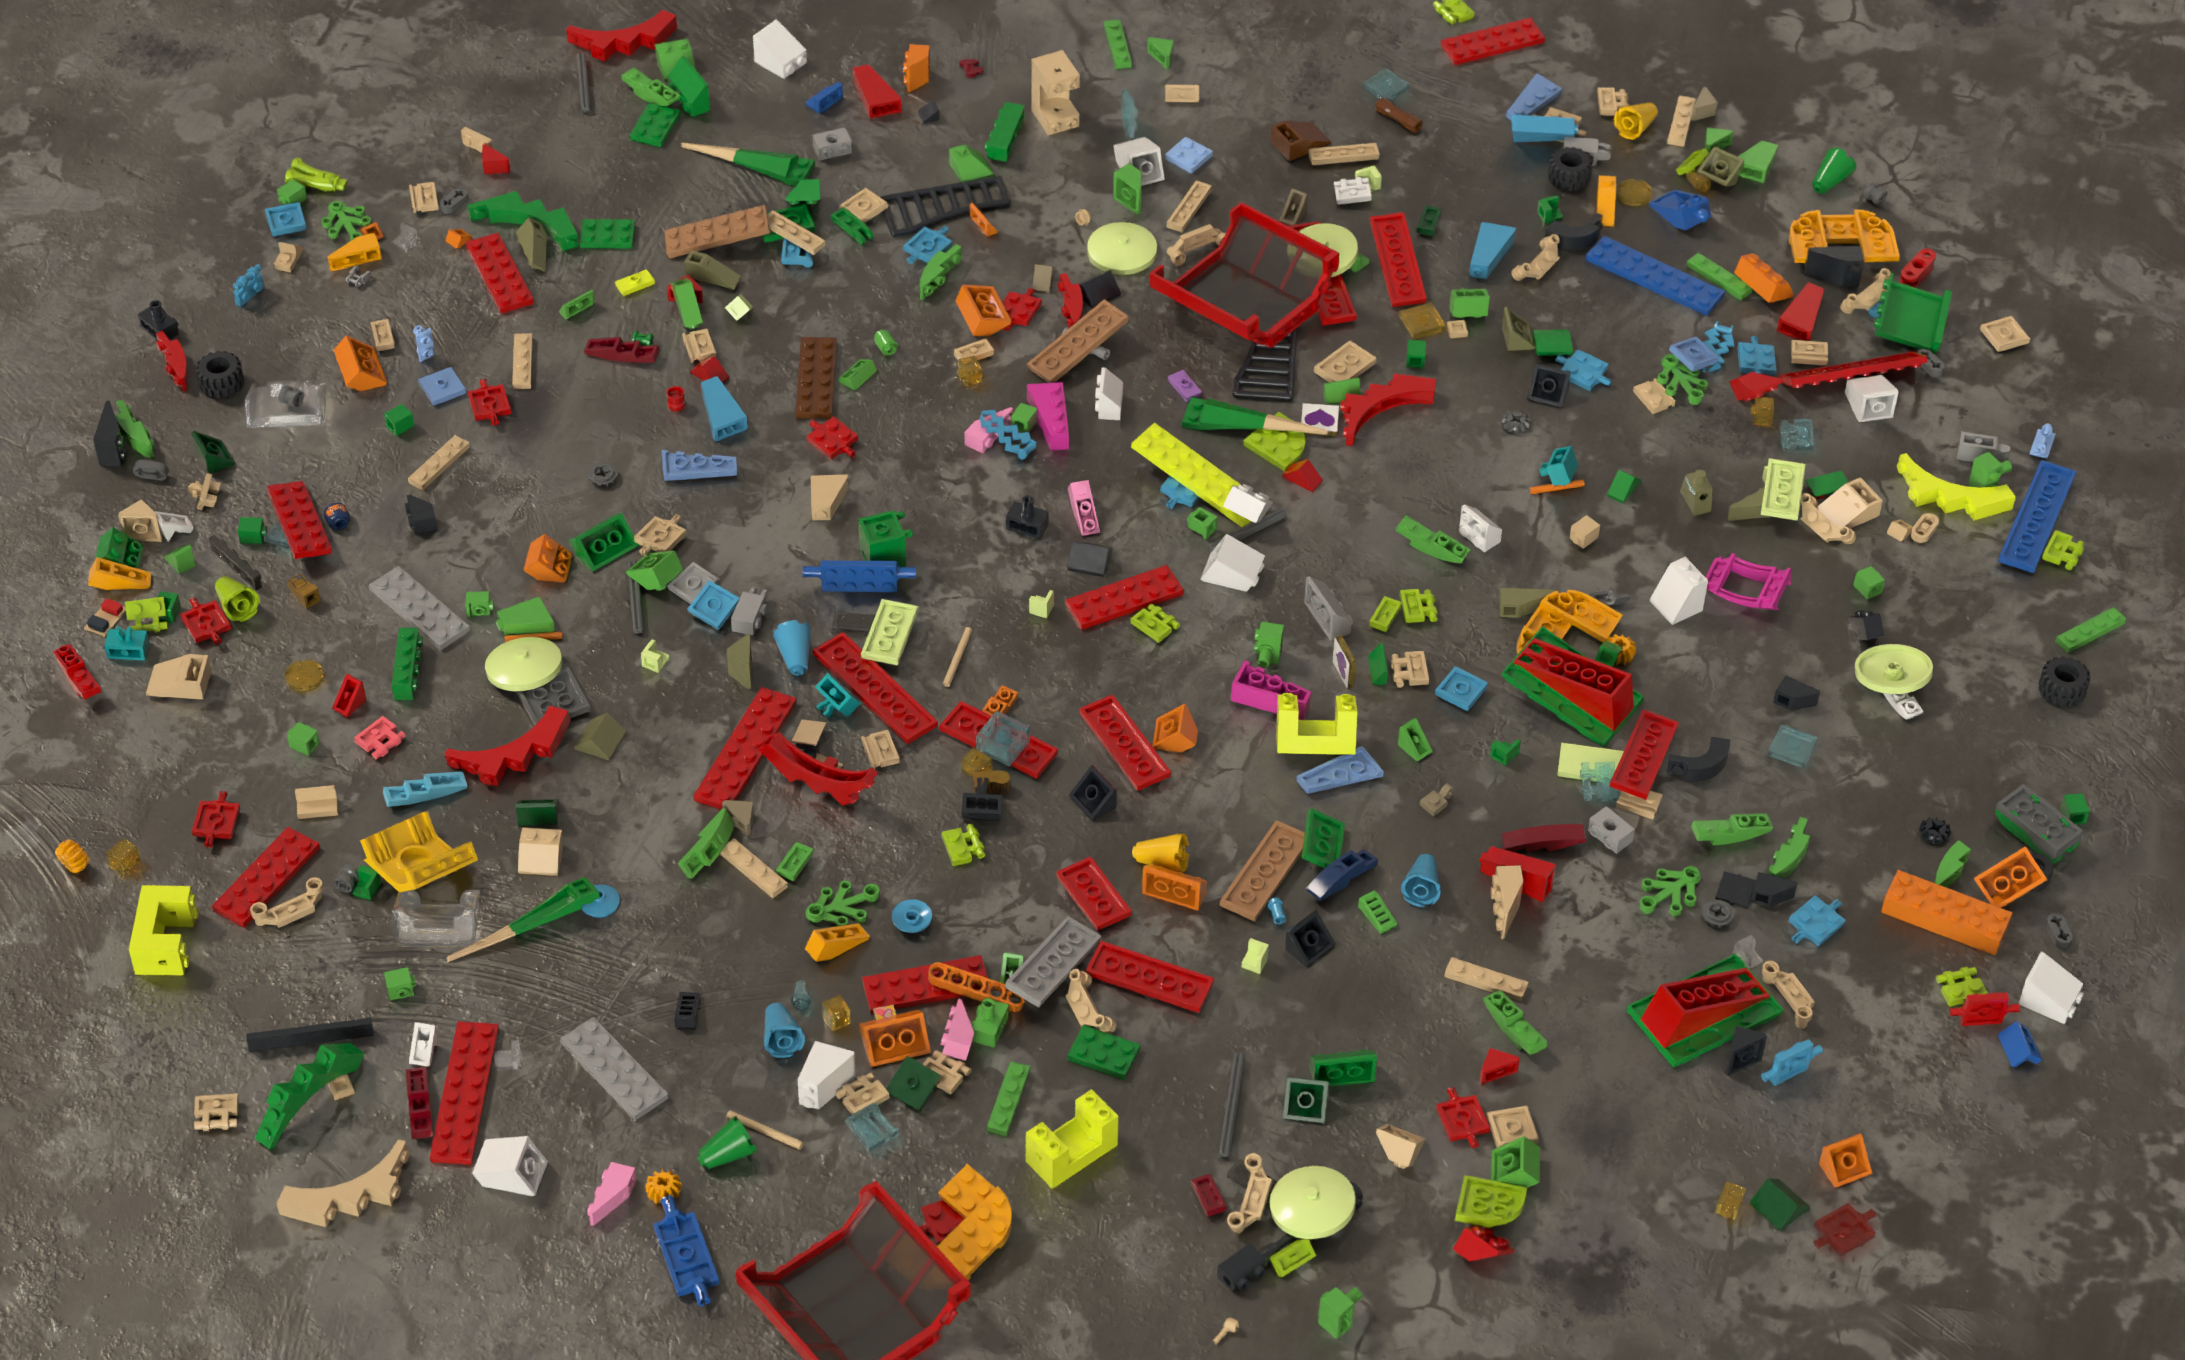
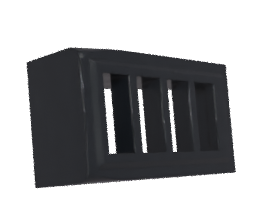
M679 993L674 1019L675 1027L696 1028L700 993Z

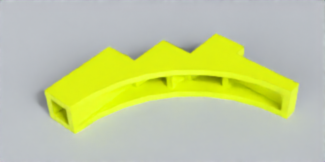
M1907 453L1899 457L1897 470L1903 475L1907 485L1910 486L1908 496L1917 507L1936 501L1945 514L1965 508L1966 513L1971 516L1973 521L2013 510L2016 496L2007 484L1982 488L1957 485L1926 472Z

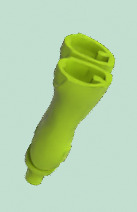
M301 158L293 159L291 169L287 170L285 176V184L294 179L304 187H313L325 192L344 191L348 184V180L342 179L340 175L311 167Z

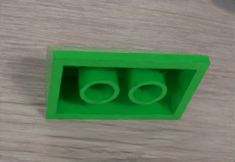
M681 57L667 76V86L680 95V98L676 101L682 104L685 112L694 117L710 111L709 88L706 81L686 57Z
M622 513L614 514L568 540L576 557L592 572L639 546L634 542V535Z
M1357 1050L1310 1056L1309 1069L1311 1079L1329 1081L1328 1087L1375 1082L1377 1054L1373 1050Z

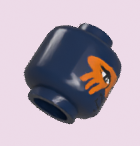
M332 503L324 510V518L331 529L342 530L349 524L351 516L344 504Z

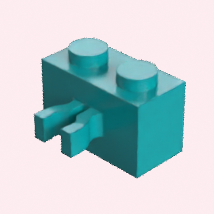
M1572 446L1554 449L1549 462L1542 463L1543 468L1539 469L1541 476L1549 474L1553 486L1567 485L1574 476L1579 464Z
M117 626L116 629L108 630L104 648L107 659L146 660L150 642L145 630H132L131 627H127V630H121V627Z
M828 673L815 686L826 698L825 701L820 702L816 707L820 711L827 707L823 713L827 718L831 716L834 708L849 717L861 704L836 678Z

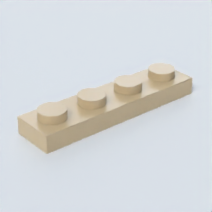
M1679 96L1667 144L1684 147L1696 98Z
M1376 143L1313 148L1309 149V157L1312 165L1375 160L1379 159V151Z
M1196 180L1167 221V228L1183 232L1210 194L1212 186Z
M775 211L768 214L769 229L802 249L815 255L825 247V240Z
M532 333L514 334L513 389H531Z
M454 435L408 478L409 484L423 491L470 448L469 442Z
M733 838L721 851V856L770 897L774 898L788 888V884L784 879L736 839Z
M1451 957L1444 975L1446 978L1492 993L1501 990L1508 998L1522 1002L1528 988L1527 981Z

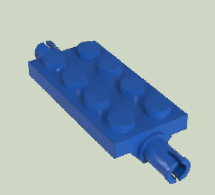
M821 560L820 566H803V578L820 577L822 591L897 592V580L899 578L916 579V567H899L897 561Z
M672 1195L668 1196L669 1203L665 1196L660 1201L665 1211V1217L662 1221L653 1223V1229L677 1296L694 1292L697 1304L704 1306L702 1301L704 1299L707 1305L711 1302V1298L706 1288L719 1285V1278L694 1212L687 1214L680 1212Z

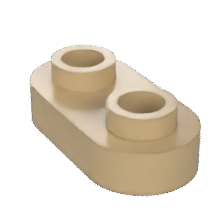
M1931 513L1923 514L1913 526L1911 538L1919 543L1928 541L1938 527V517Z

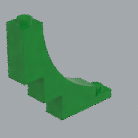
M514 191L467 205L471 222L488 217L490 223L522 225L529 217L542 224L546 234L558 244L562 251L579 246L577 232L564 208L547 212L540 199L523 204L518 192Z

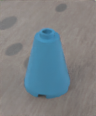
M798 620L786 621L779 624L776 631L773 630V637L789 672L799 676L808 669L811 629L807 622L799 624Z
M1422 854L1417 858L1401 884V893H1403L1404 899L1414 906L1425 907L1426 904L1430 903L1433 905L1439 900L1441 894L1437 862L1430 854Z
M770 1004L765 1011L764 1047L773 1057H791L793 1052L796 1050L800 1051L805 1043L804 1032L783 1004Z

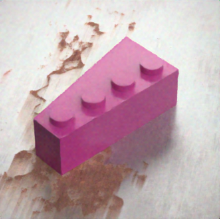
M1063 382L1027 384V401L1032 407L1037 408V423L1043 431L1050 450L1069 449V432Z
M1244 660L1232 683L1231 701L1277 714L1278 695L1291 693L1297 695L1298 720H1304L1310 709L1311 691L1292 682L1285 683L1281 680V677L1266 674L1264 669L1260 667L1254 668L1250 666V662Z

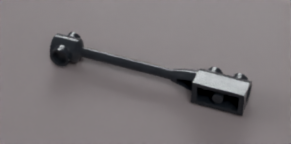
M1350 1182L1355 1193V1211H1357L1363 1204L1361 1201L1363 1200V1194L1354 1182ZM1287 1234L1277 1242L1256 1249L1249 1243L1218 1265L1217 1278L1231 1291L1239 1288L1241 1291L1245 1290L1250 1284V1278L1255 1276L1257 1279H1260L1265 1275L1267 1271L1265 1268L1271 1261L1270 1257L1278 1253L1280 1249L1297 1237Z

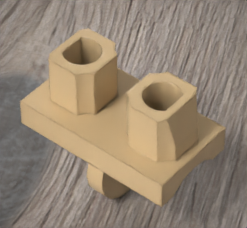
M206 473L203 485L196 481L188 486V492L193 498L200 496L197 506L199 510H203L204 506L214 508L217 496L208 494V492L217 495L220 483L211 480L212 475Z

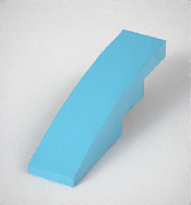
M463 772L425 774L424 779L405 780L403 786L384 787L383 795L387 807L409 805L467 789L468 785Z

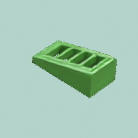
M1375 890L1359 898L1358 908L1380 934L1397 927V922ZM1385 920L1388 921V922H1386V923H1384V924H1382V925L1380 924L1381 922H1383V921H1385Z

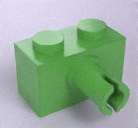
M1465 287V289L1451 290L1449 309L1453 317L1464 318L1473 316L1479 318L1488 316L1489 295L1486 289H1468Z
M1987 452L1974 459L1968 484L1971 487L1978 488L1998 486L2000 476L2011 471L2012 465L2008 460L2000 463L1990 452Z
M1261 621L1260 629H1256L1255 640H1258V642H1255L1254 653H1257V664L1260 667L1267 668L1269 663L1279 664L1283 647L1284 625Z
M985 998L981 1005L978 1006L976 1020L971 1022L974 1031L972 1042L995 1048L1009 1018V1004Z
M1337 1287L1330 1292H1325L1320 1298L1318 1323L1333 1337L1338 1339L1352 1327L1354 1304L1362 1299V1293L1356 1287H1353L1347 1294L1342 1293Z

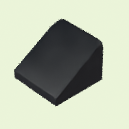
M934 100L918 110L923 123L939 120V109Z

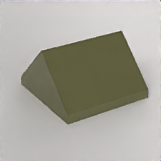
M1714 147L1697 173L1728 187L1737 183L1745 161Z
M1506 306L1503 312L1502 329L1507 350L1534 349L1535 344L1529 322Z
M746 634L727 648L728 673L744 687L751 689L750 634Z
M607 712L591 719L574 749L610 761L627 732Z

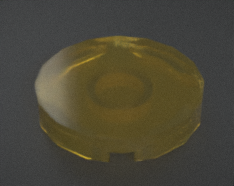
M1628 179L1619 184L1617 195L1627 205L1641 206L1650 201L1652 189L1643 180L1634 181V179Z
M305 659L306 661L301 662L299 660L289 665L285 671L287 686L296 692H309L319 687L324 678V673L319 663Z

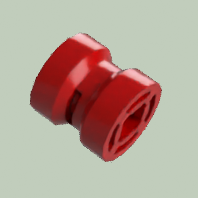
M679 386L670 387L666 391L668 408L675 412L683 410L685 408L684 389Z

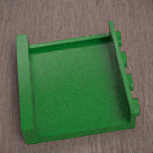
M1891 272L1889 278H1885L1882 288L1885 290L1882 291L1879 299L1882 303L1879 304L1876 312L1879 317H1876L1873 325L1876 328L1875 335L1920 350L1927 349L1936 354L1942 342L1952 291L1945 289L1942 296L1892 281L1894 273Z

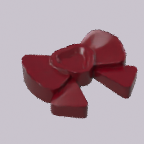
M972 58L959 61V66L964 68L967 77L973 78L978 73L981 74L983 72V67H974V65L979 64V60Z

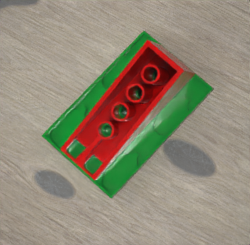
M1543 626L1502 672V677L1509 684L1526 693L1529 698L1555 713L1558 718L1579 730V733L1603 748L1608 745L1644 701V696L1633 689L1632 674L1589 659Z
M1735 953L1680 981L1661 984L1657 992L1628 1005L1626 1011L1674 1068L1732 1040L1736 1026L1753 1030L1776 1019L1777 1016L1783 1013L1784 1009Z

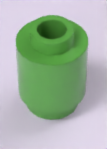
M879 330L874 335L875 343L883 355L895 353L898 344L890 332Z

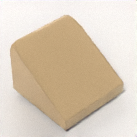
M1900 519L1892 521L1887 534L1902 542L1911 534L1913 526Z

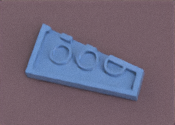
M1536 73L1506 112V118L1512 121V115L1532 116L1561 95L1563 88Z
M662 450L664 481L737 475L736 457L721 455L705 457L700 453L685 455V452L677 451L675 454L668 453V450Z
M1361 746L1356 748L1355 755L1343 754L1298 775L1296 781L1309 794L1383 777L1384 771L1365 748Z

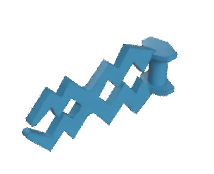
M1716 321L1715 327L1704 333L1709 340L1703 343L1719 357L1718 363L1713 364L1708 369V372L1721 369L1720 364H1724V360L1720 355L1729 352L1727 347L1734 346L1732 337L1733 325L1730 328L1719 325V321ZM1718 332L1727 334L1723 335V338L1726 340L1725 342L1720 343L1716 338L1720 336ZM1718 344L1721 349H1715L1712 345ZM1705 367L1701 368L1703 372H1706Z
M995 410L981 412V428L986 427V433H998L999 443H1005L1006 451L1017 453L1018 458L1023 460L1036 448V441L1030 438L1029 432L1018 433L1017 425L1005 426L1003 416L996 417ZM983 415H991L992 424L997 423V426L992 427L991 420L985 422ZM1012 432V440H1021V444H1027V446L1020 449V444L1012 445L1011 436L1004 437V433Z

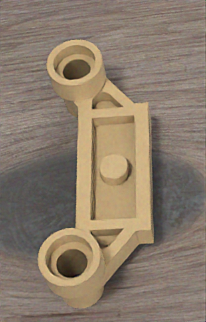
M1208 224L1180 235L1177 243L1167 249V254L1176 266L1182 265L1186 260L1184 253L1211 242H1216L1220 246L1226 233Z
M1552 234L1549 237L1543 238L1540 241L1542 251L1529 264L1524 263L1515 267L1512 270L1513 278L1517 281H1521L1525 277L1540 279L1559 260V237L1556 234Z
M1882 268L1875 276L1873 284L1859 295L1849 294L1843 300L1840 306L1841 310L1846 314L1853 313L1854 309H1866L1869 311L1870 308L1879 302L1881 293L1885 290L1882 288L1885 278H1889L1890 270Z
M1807 493L1801 496L1803 516L1800 519L1824 541L1828 543L1831 540H1841L1844 544L1849 545L1856 540V534L1852 529L1846 526H1836L1816 508L1818 507V501L1813 496Z
M316 877L310 878L306 882V893L271 909H267V906L262 902L253 904L250 910L255 923L258 926L270 924L277 925L280 928L315 912L318 900L323 897L321 879Z
M1774 961L1765 962L1762 968L1763 982L1765 984H1774L1795 1012L1796 1027L1800 1029L1806 1028L1812 1017L1811 1008L1814 1007V1000L1794 973L1788 974L1780 971L1779 965Z
M1073 969L1069 974L1071 981L1068 994L1065 997L1080 1025L1097 1028L1112 1034L1116 1029V1022L1110 1017L1099 1014L1086 990L1091 985V976L1084 971Z
M1251 1153L1245 1158V1166L1251 1173L1241 1210L1240 1212L1230 1213L1227 1218L1229 1227L1235 1233L1243 1232L1244 1228L1256 1220L1261 1221L1272 1185V1179L1267 1178L1262 1168L1261 1157L1255 1153Z

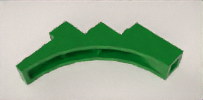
M351 1043L321 1045L313 1063L298 1064L289 1083L274 1084L266 1101L270 1105L254 1139L267 1148L274 1149L282 1133L300 1108L317 1091L332 1080L344 1074L356 1072L365 1052Z

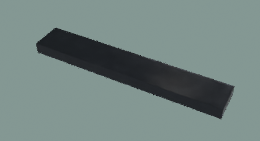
M365 1018L246 1034L249 1052L369 1037L374 1036L372 1019Z

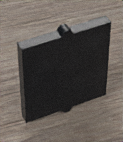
M1724 871L1715 899L1725 901L1730 905L1734 904L1747 908L1756 880L1743 877L1741 874L1736 875Z

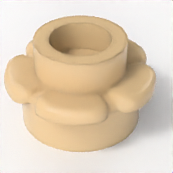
M1080 209L1075 215L1076 222L1079 225L1085 224L1087 226L1091 220L1090 213L1086 209Z

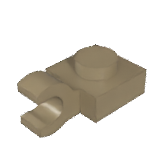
M1447 783L1441 788L1439 793L1433 790L1420 800V806L1434 817L1447 807V800L1453 796L1450 792L1453 790V787Z

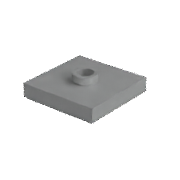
M692 562L667 586L671 592L691 604L709 580L717 585L721 582L719 578L695 562Z

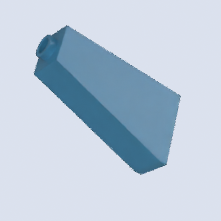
M1512 115L1513 141L1564 140V137H1575V134H1578V124H1575L1574 118Z
M1481 222L1470 264V277L1488 278L1513 245L1516 228Z
M718 376L701 382L702 397L713 440L716 442L747 430V416Z

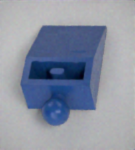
M1675 189L1649 202V206L1671 225L1683 230H1687L1701 222H1706L1712 217L1708 198L1699 194L1695 195Z

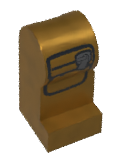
M298 574L287 581L289 590L306 609L321 601L318 587L307 581L302 574ZM308 596H313L312 600H307Z
M1006 771L973 772L975 793L977 791V778L982 777V785H984V777L989 779L988 793L997 792L1003 794L1010 789V775Z

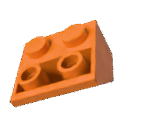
M910 44L909 51L905 52V61L907 62H904L903 72L906 73L904 75V85H907V92H912L929 82L930 46Z
M543 534L530 543L524 571L538 581L564 583L567 580L573 553L548 535Z

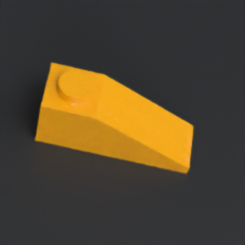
M1599 176L1597 186L1596 213L1603 215V226L1614 227L1616 177Z
M375 233L356 237L327 256L330 272L382 259Z
M96 557L89 570V586L104 590L150 588L151 572L98 557Z
M859 923L813 930L805 950L816 962L830 960L867 941L870 935Z

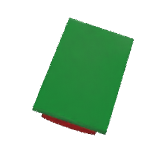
M1842 471L1805 480L1816 500L1825 498L1826 494L1834 493L1846 483H1849Z

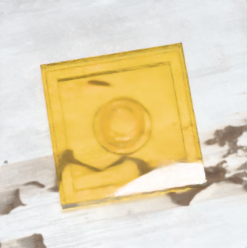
M1432 303L1399 311V317L1413 339L1446 330L1445 323Z

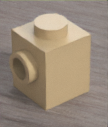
M1586 515L1571 526L1570 539L1581 548H1585L1599 537L1600 525Z

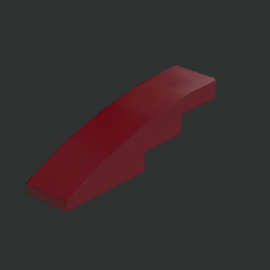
M621 337L589 339L584 349V353L587 355L634 363H654L660 352L658 345L641 346L639 341L623 342Z
M1583 824L1543 825L1501 833L1504 850L1511 852L1524 848L1527 853L1547 848L1548 852L1586 842Z
M427 1067L406 1069L412 1139L433 1137Z

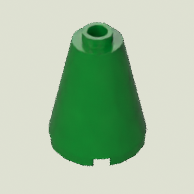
M1832 147L1826 152L1812 182L1815 192L1825 194L1854 173L1856 163L1852 157L1849 158L1845 155L1846 151Z
M734 1116L698 1151L700 1155L697 1156V1159L703 1168L707 1166L708 1169L752 1155L758 1151L755 1145L752 1144L751 1138L737 1116Z

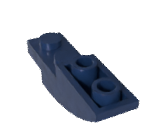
M1365 849L1358 853L1351 850L1327 866L1308 885L1306 891L1321 901L1348 887L1350 879L1377 866L1378 859Z

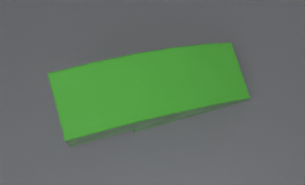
M1958 840L1942 859L1934 883L1948 888L1962 875L1964 864L1968 862L1971 849Z

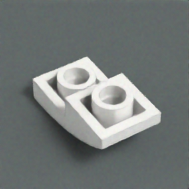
M1884 693L1891 706L1904 719L1908 720L1923 713L1914 696L1909 697L1907 693Z

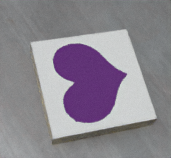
M1303 403L1301 423L1325 429L1328 431L1326 435L1337 436L1339 406Z
M1341 635L1335 636L1333 664L1347 689L1353 688L1356 660Z

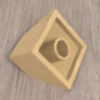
M1389 1124L1381 1126L1376 1131L1388 1159L1393 1161L1395 1166L1405 1169L1414 1164L1425 1142V1138Z

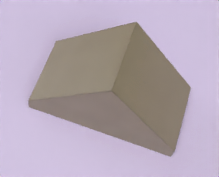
M1703 87L1693 106L1691 116L1693 121L1716 115L1718 102L1706 87Z
M1292 188L1279 221L1289 225H1297L1307 213L1308 194Z
M1035 264L1032 285L1035 292L1050 293L1055 267Z
M723 801L722 806L735 822L734 825L747 838L750 837L754 818L753 802Z

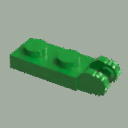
M843 207L830 215L831 220L850 236L854 237L859 244L865 243V237L869 240L874 237L873 232L866 224Z

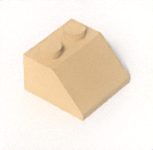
M522 828L519 841L518 874L558 876L564 846L562 830Z

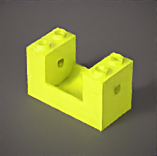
M1291 693L1278 695L1277 753L1355 755L1357 731L1355 696L1350 694L1336 696L1335 721L1298 720L1297 695Z
M142 885L129 945V953L135 975H184L185 968L189 967L186 943H183L181 934H164L165 927H194L195 919L199 917V908L195 907L196 896L192 894L191 886Z
M1091 1089L1075 1100V1117L1052 1132L1041 1122L1026 1132V1162L1052 1189L1118 1145V1115Z

